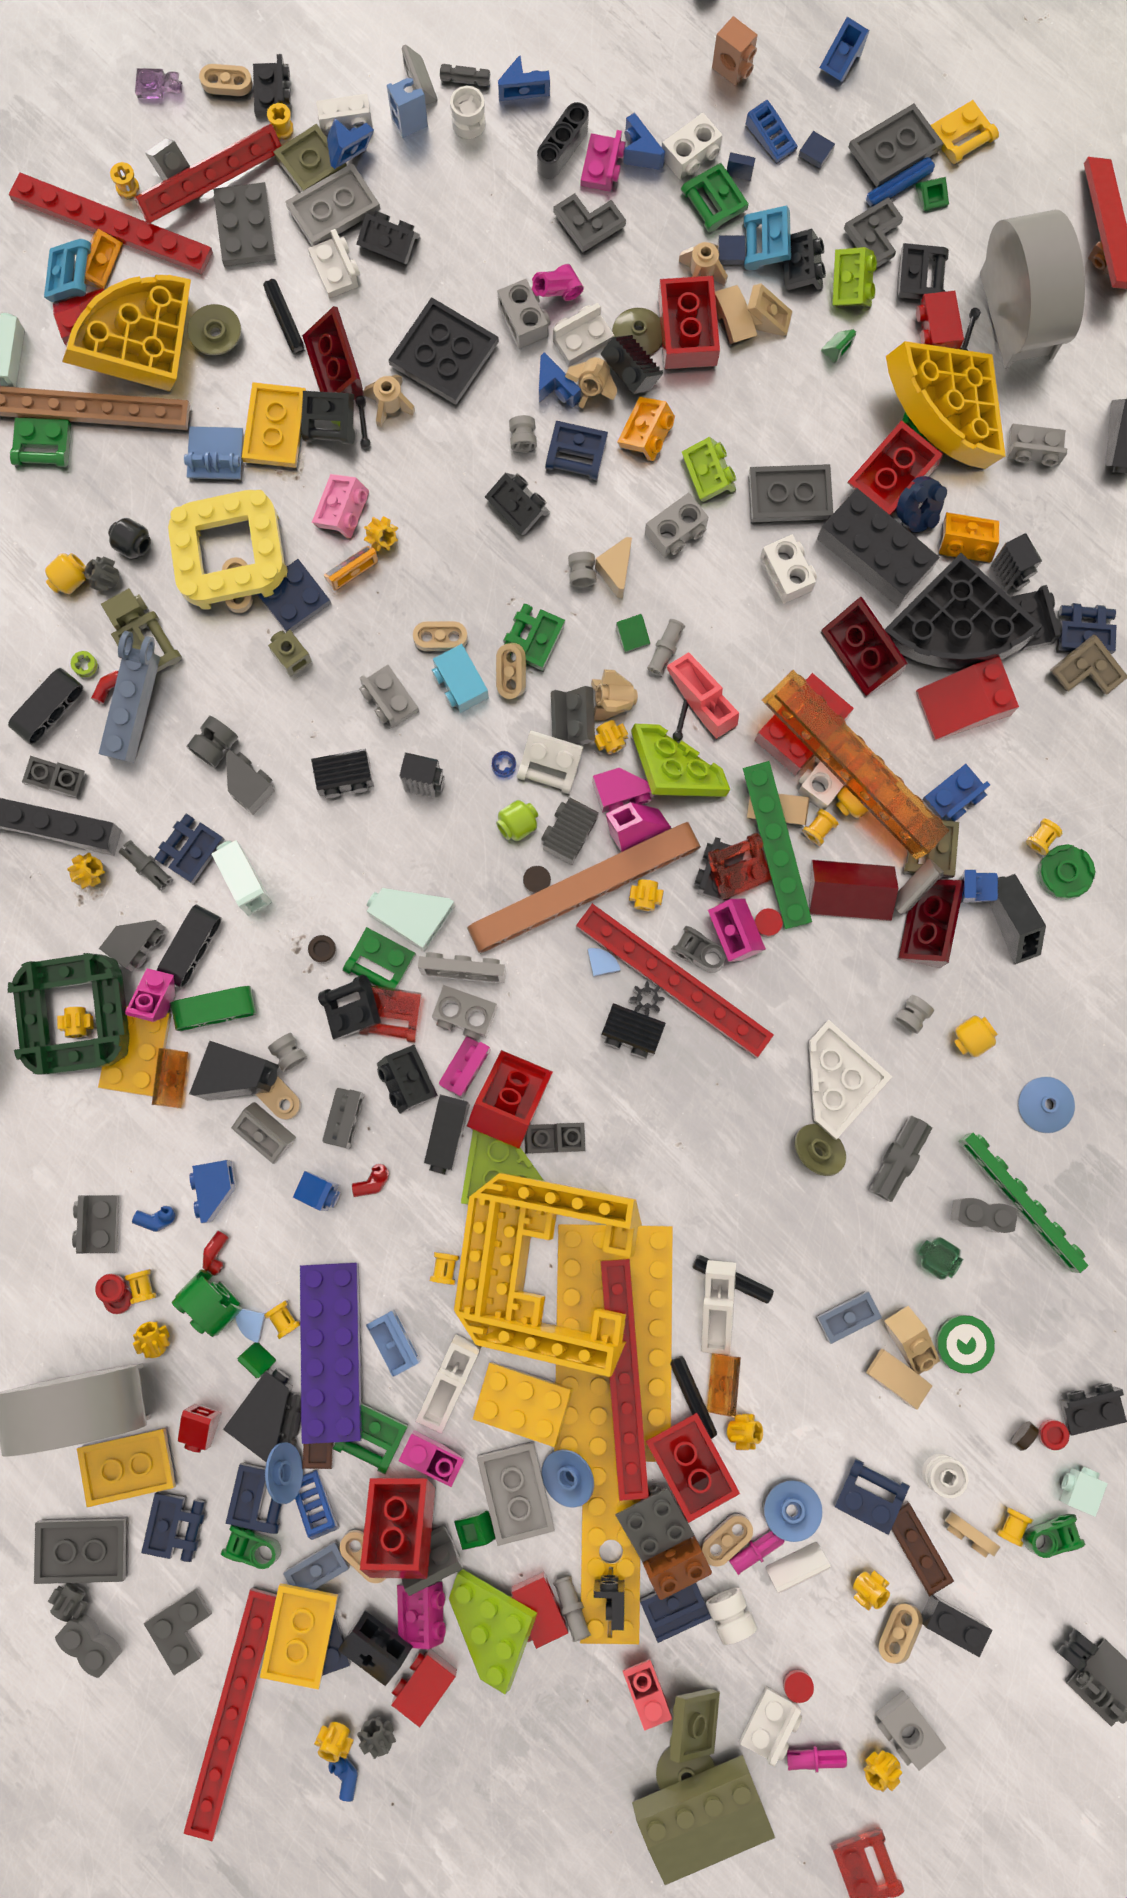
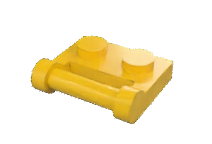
M974 100L931 124V127L944 143L941 150L952 164L960 162L964 155L984 143H991L999 138L997 127L994 124H990ZM978 130L981 132L959 147L957 145L954 146V144Z

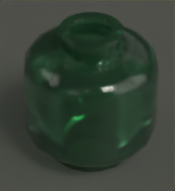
M942 1237L935 1238L932 1243L926 1240L918 1253L922 1257L921 1268L940 1280H945L947 1277L952 1279L964 1260L960 1257L961 1250Z

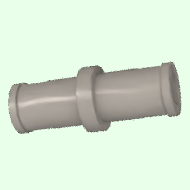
M675 619L669 620L661 640H658L655 645L657 649L647 667L652 673L661 676L664 674L671 655L676 653L677 648L675 646L683 629H685V625Z
M571 1576L555 1581L553 1584L562 1606L560 1612L566 1618L572 1641L577 1642L591 1636L582 1612L584 1606L582 1602L578 1601Z

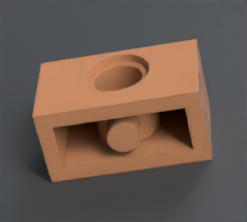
M733 16L716 35L712 68L735 86L742 78L747 79L754 68L753 58L757 52L756 42L758 34Z

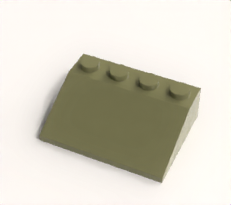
M743 1755L632 1802L637 1824L664 1885L775 1838Z

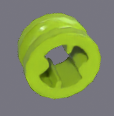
M79 651L71 658V668L77 675L87 678L97 671L98 663L91 653ZM84 658L86 661H88L89 659L91 660V662L87 664V670H83L81 667L78 670V667L81 665V659Z

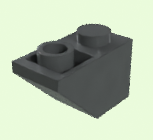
M165 138L145 152L163 181L190 167L174 140Z
M229 749L226 752L228 792L234 800L254 815L275 792L270 784L273 780L261 769L258 772L250 767L252 762L244 754L239 752L236 755Z
M157 920L115 926L99 949L132 972L135 968H140L146 961V953L151 946H156L164 936L163 931L166 927Z

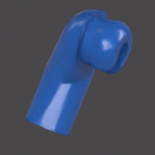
M163 1206L161 1210L152 1215L137 1210L133 1216L132 1224L158 1232L172 1224L175 1219V1213L170 1206Z
M340 1757L336 1763L329 1762L328 1769L331 1774L334 1773L342 1781L339 1799L351 1802L354 1800L358 1772L348 1758Z

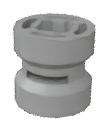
M520 415L509 420V430L513 435L510 438V444L513 451L528 452L537 447V439L533 434V431L536 429L533 417Z
M585 551L570 554L568 556V564L572 569V572L569 574L570 585L575 587L594 585L596 583V572L593 571L595 555Z
M911 995L906 1001V1008L900 1010L895 1019L909 1031L918 1034L923 1028V1021L931 1017L934 1009L923 999Z
M292 1033L280 1037L268 1046L271 1054L280 1059L278 1065L283 1072L295 1067L307 1057L302 1049L296 1048V1039Z

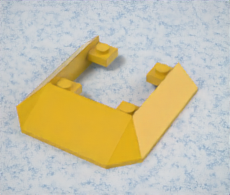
M499 1173L469 1196L454 1312L475 1345L611 1377L626 1343L622 1341L626 1314L599 1308L594 1310L591 1334L542 1323L545 1296L523 1292L531 1237L552 1240L554 1237L556 1215H562L606 1224L603 1252L633 1257L638 1227L642 1226L636 1199Z

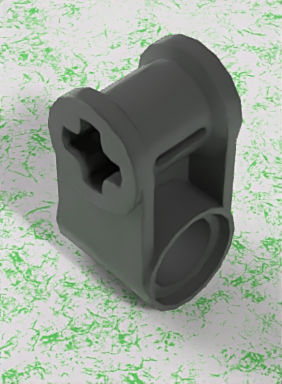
M685 926L683 929L684 934L678 944L672 946L671 951L706 972L715 973L720 971L726 959L724 949L706 938L696 929ZM710 952L717 953L720 957V962L711 965L706 961L705 955Z

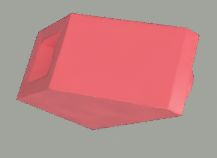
M649 1659L622 1670L644 1731L672 1720L669 1705L651 1660Z

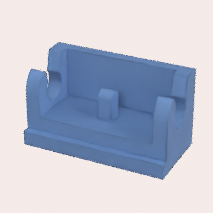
M406 78L393 85L392 83L386 85L391 118L402 138L428 127L424 92L421 88L410 93L404 90L406 87L414 84L412 78Z
M395 1309L366 1324L392 1377L421 1361Z

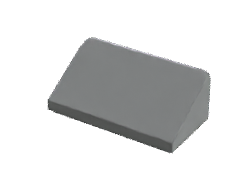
M406 44L402 45L403 64L408 77L413 79V90L422 89L425 94L426 105L437 102L438 99L423 58Z
M928 859L898 891L895 907L900 914L908 913L944 874V871L931 859Z
M255 1102L244 1108L231 1127L272 1164L277 1162L296 1139L289 1130Z

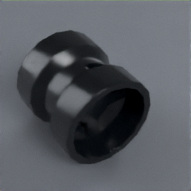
M1074 1628L1069 1635V1644L1062 1645L1057 1653L1080 1672H1083L1087 1666L1086 1658L1094 1656L1099 1648Z

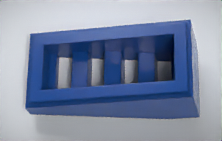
M765 100L748 112L745 125L776 163L797 150L796 142L768 100ZM770 124L771 127L765 131L764 128ZM777 133L778 136L771 140L770 137ZM784 141L785 145L776 149L775 146Z
M318 1470L303 1475L301 1484L302 1488L314 1482L316 1487L303 1493L299 1491L295 1498L307 1537L311 1540L339 1529ZM317 1494L319 1495L320 1499L305 1505V1499ZM320 1506L323 1507V1511L309 1516V1511ZM324 1518L327 1519V1523L315 1528L313 1527L312 1523Z

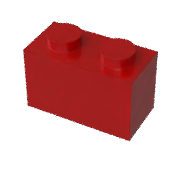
M956 291L924 294L920 305L916 308L917 321L922 324L921 344L960 349L964 341Z
M544 1571L512 1586L513 1596L511 1598L537 1612L527 1641L528 1643L533 1641L537 1649L569 1633L567 1622L564 1616L561 1615L560 1606Z
M428 1649L424 1655L420 1652L417 1654L409 1666L413 1670L406 1680L401 1677L391 1692L394 1695L391 1706L419 1728L453 1682L457 1673V1669L432 1649Z

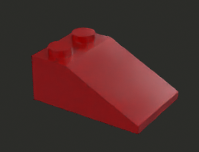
M901 420L847 483L854 489L858 488L891 515L897 510L898 500L905 488L910 489L915 484L913 480L917 477H929L939 466L943 454Z
M1000 656L974 664L916 690L934 741L1009 717L1019 708Z
M501 1050L475 1101L467 1127L520 1149L553 1071Z
M697 1413L646 1441L688 1523L740 1494Z

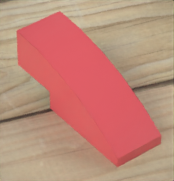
M689 652L667 665L671 677L685 700L716 739L738 725L739 712L722 695L723 688Z

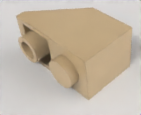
M909 1306L884 1320L891 1338L913 1371L921 1374L940 1362L927 1328Z

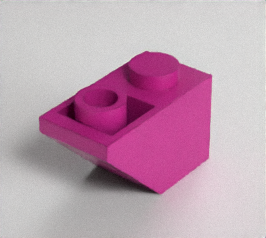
M620 767L593 775L592 783L602 813L611 812L630 802L643 805L652 800L651 797L655 796L651 793L648 781Z
M630 802L606 813L610 835L621 852L671 829V826L658 808Z
M147 968L125 1011L126 1015L151 1022L166 1017L171 1002L176 996L174 975Z
M413 1430L399 1462L452 1487L464 1462V1458L442 1443Z

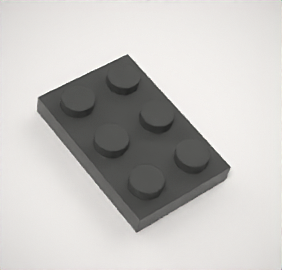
M915 103L851 140L848 148L876 187H879L924 158L940 151L944 143Z
M265 182L213 189L224 267L276 260Z
M830 464L750 467L749 482L752 522L828 520L833 515Z
M126 1518L46 1520L35 1522L34 1584L123 1582L126 1579Z

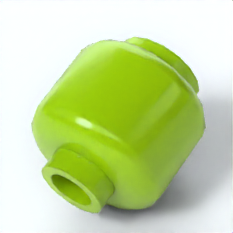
M516 800L498 812L496 825L507 840L520 841L537 829L536 818L539 815L531 803L525 804L521 800Z

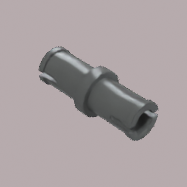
M132 840L123 845L126 847L125 849L121 848L119 850V854L136 867V872L149 879L159 891L167 886L166 882L170 883L172 880L171 876L167 875L154 863L155 859L151 855L147 856Z

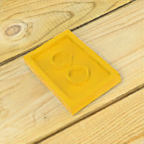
M252 382L242 451L243 462L297 467L302 427L303 391H306V388Z
M167 1013L166 1017L155 1022L127 1015L129 1028L128 1054L117 1063L102 1067L98 1088L156 1097L172 1017L171 1013Z
M490 1362L473 1420L556 1447L573 1389Z
M166 1428L77 1448L87 1507L176 1487Z
M283 1583L279 1584L260 1678L319 1690L338 1594Z

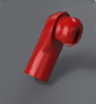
M115 670L100 678L91 697L93 701L104 704L110 689L115 687L119 671Z
M375 1164L367 1181L352 1183L353 1196L359 1197L379 1193L389 1178V1171L386 1166Z
M217 1231L203 1250L202 1268L213 1276L218 1275L223 1268V1263L217 1260V1256L229 1239L221 1231Z

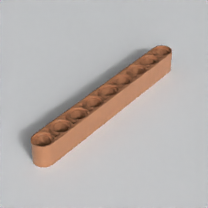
M689 822L682 823L469 925L467 930L478 953L486 952L697 851L701 846Z

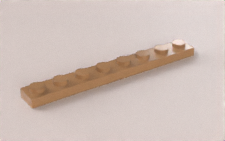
M0 386V416L61 419L72 422L188 430L190 403L188 400Z

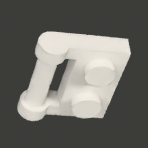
M530 731L517 779L524 781L530 779L562 789V793L570 794L583 746ZM534 762L566 772V778L529 768L530 763Z

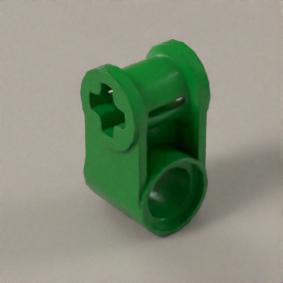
M1075 1514L1058 1516L1051 1521L1030 1527L1026 1530L1023 1537L1025 1547L1042 1558H1050L1064 1552L1078 1550L1086 1544L1084 1539H1081L1075 1524L1077 1521ZM1044 1535L1045 1544L1042 1548L1037 1549L1036 1540L1039 1536Z
M230 1525L229 1530L231 1534L226 1548H223L221 1551L223 1557L258 1569L269 1568L279 1559L281 1545L275 1538L255 1532L252 1529ZM261 1546H267L271 1550L272 1557L270 1560H265L260 1556L259 1549Z

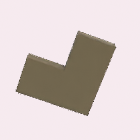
M1094 634L1050 669L1051 673L1068 692L1088 675L1106 695L1127 679V674Z

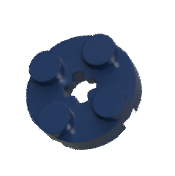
M920 476L913 480L915 484L910 489L905 488L898 500L896 511L897 517L902 521L901 525L913 532H921L928 527L932 529L937 526L940 521L944 500L947 496V488L942 486L939 481L928 476Z

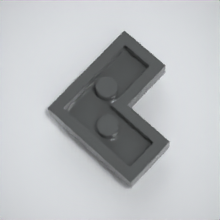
M575 193L553 206V213L582 253L626 226L625 217L612 200L589 213Z
M888 197L846 222L844 230L857 248L866 247L874 251L878 267L895 256L896 250L884 234L900 225L903 217Z
M197 1588L144 1623L173 1675L181 1672L201 1658L200 1652L187 1631L208 1618L212 1613Z

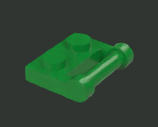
M722 163L690 179L681 187L684 196L689 197L705 221L704 226L709 233L714 232L721 224L748 210L749 203ZM703 187L718 210V213L715 215L712 214L697 190Z
M15 418L13 444L10 450L11 464L42 463L67 467L71 423L69 420ZM24 448L58 449L56 453L23 452Z
M366 927L342 971L349 975L352 973L357 976L366 975L370 983L385 990L384 993L392 997L416 953ZM363 957L393 973L392 979L388 980L358 964L360 958Z
M361 1403L362 1439L387 1450L384 1457L353 1442H335L333 1450L339 1453L344 1451L377 1467V1471L385 1475L408 1425Z

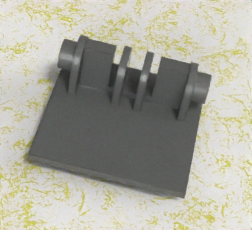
M658 1484L649 1487L648 1498L615 1514L642 1562L695 1536L669 1488L664 1489L659 1487Z
M1104 1639L1098 1646L1099 1650L1096 1654L1086 1660L1087 1666L1083 1672L1077 1670L1067 1684L1112 1727L1118 1721L1121 1724L1127 1721V1659Z

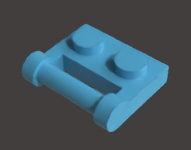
M787 205L744 216L747 241V256L744 261V268L746 270H757L763 265L791 260L790 210ZM762 224V253L757 254V227Z
M76 239L50 248L44 291L45 299L55 302L74 295L79 297L86 295L87 286L84 284L86 264L92 245L89 241ZM74 266H75L74 280L72 281V278H73V270H74Z

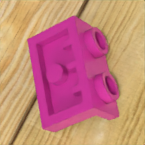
M621 130L616 131L615 138L591 133L580 186L611 192L613 181L618 182L621 165H617L618 158L623 159L626 142L621 141Z
M465 1037L440 1079L439 1085L458 1097L463 1098L490 1053V1047L482 1042L478 1043L470 1037Z
M436 1582L411 1596H408L403 1583L397 1585L398 1635L411 1644L412 1648L431 1649L444 1642L446 1626L443 1622L445 1594L442 1582Z

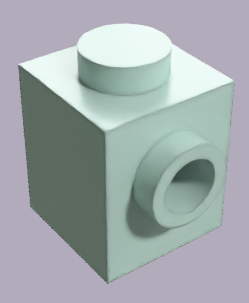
M1083 1466L1081 1471L1071 1468L1070 1473H1067L1063 1478L1061 1486L1063 1493L1060 1501L1096 1517L1108 1483L1098 1479L1100 1473Z

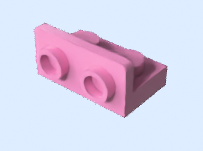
M330 474L312 523L317 528L337 530L346 538H352L364 504L367 501L369 490L356 477Z

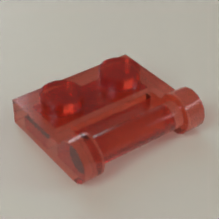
M758 833L747 836L746 840L722 850L715 849L708 853L709 863L721 899L731 898L772 880L762 850L763 841ZM746 851L750 852V858L726 868L724 867L725 860Z
M371 985L379 1016L409 1021L408 1028L377 1024L359 1031V1034L368 1036L369 1033L406 1038L407 1042L415 1043L422 993Z
M874 1829L831 1846L850 1898H894L900 1896L905 1891L902 1881L897 1879L884 1844L886 1838L882 1829ZM872 1846L886 1881V1883L879 1886L864 1848Z

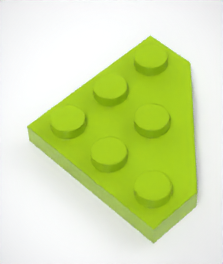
M635 723L633 725L631 733L652 795L727 796L730 787L723 768L714 762L712 765L698 757L700 752L681 740L678 743L666 735L668 730L659 724Z
M473 1129L461 1198L462 1204H468L469 1196L499 1173L544 1181L521 1147L518 1149Z
M462 1569L455 1578L449 1596L450 1604L480 1680L506 1694L511 1689L537 1612Z

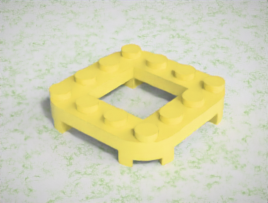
M244 490L193 501L181 507H175L171 511L168 532L175 582L183 597L191 604L199 606L201 609H212V603L262 593L265 598L273 595V590L280 585L284 577H287V567L284 563L278 525L279 515L269 497L262 490ZM249 520L255 564L204 574L199 542L200 531Z

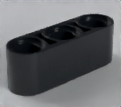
M571 103L537 150V171L542 178H555L587 135L589 110L583 103Z
M63 668L54 670L13 714L8 722V727L28 744H35L78 699L83 691V685Z
M195 904L187 914L156 971L174 975L175 985L183 988L217 932L222 918Z

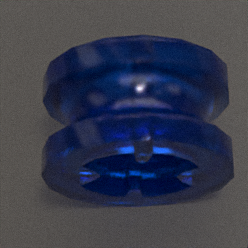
M508 751L496 753L492 758L491 767L493 773L501 778L511 776L516 768V759L513 754ZM506 758L508 759V764H512L510 768L506 767L504 771L500 770V765H496V762H502Z

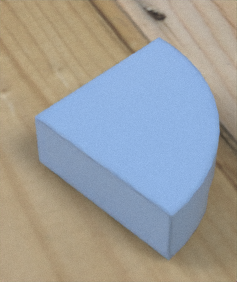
M589 948L587 950L593 977L621 971L617 960L609 952L598 948Z
M242 1309L236 1316L237 1326L246 1338L258 1343L261 1337L265 1313Z

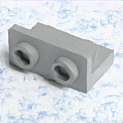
M1013 423L1010 427L1007 458L1015 459L1018 462H1042V464L1047 466L1061 464L1067 455V448H1064L1066 430Z
M389 665L381 668L368 678L365 675L360 677L362 686L359 690L367 702L373 700L377 706L374 711L383 724L388 722L390 727L394 728L419 711L418 706Z

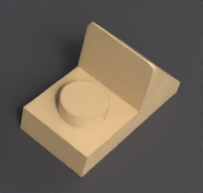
M762 283L753 285L747 310L751 313L756 330L781 336L787 335L792 310Z

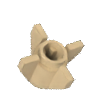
M702 242L681 252L679 262L690 267L692 277L713 276V279L722 285H725L728 275L718 259V245Z
M590 358L586 362L571 366L565 375L566 378L576 383L577 381L579 382L581 391L584 393L578 406L580 408H584L588 396H595L602 392L601 395L614 400L618 391L610 374L608 363L601 358Z
M383 376L376 382L365 386L364 396L376 401L378 407L376 424L379 427H382L387 417L386 413H394L399 408L401 411L411 415L415 412L414 405L401 392L402 376Z
M604 669L602 680L592 679L591 685L595 690V702L597 705L594 708V720H607L624 711H630L633 705H636L638 699L637 690L634 689L631 682L615 670Z

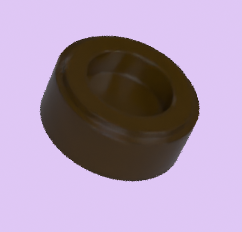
M542 866L528 868L523 876L524 887L532 894L549 887L551 884L550 873Z
M318 935L309 942L308 953L315 962L326 964L335 958L337 947L330 937Z
M1030 1421L1024 1423L1013 1436L1011 1444L1020 1451L1026 1450L1037 1438L1039 1429Z

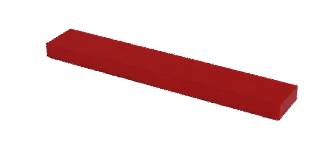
M269 124L135 196L134 199L146 222L150 224L274 156L273 151L282 145L273 125Z
M1087 157L1084 162V168L1112 288L1127 289V223L1112 160Z

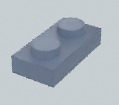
M866 1291L816 1318L829 1343L832 1344L881 1319L882 1316L870 1293Z
M334 1541L287 1569L283 1575L289 1585L315 1590L348 1570L350 1566L342 1557L338 1543Z

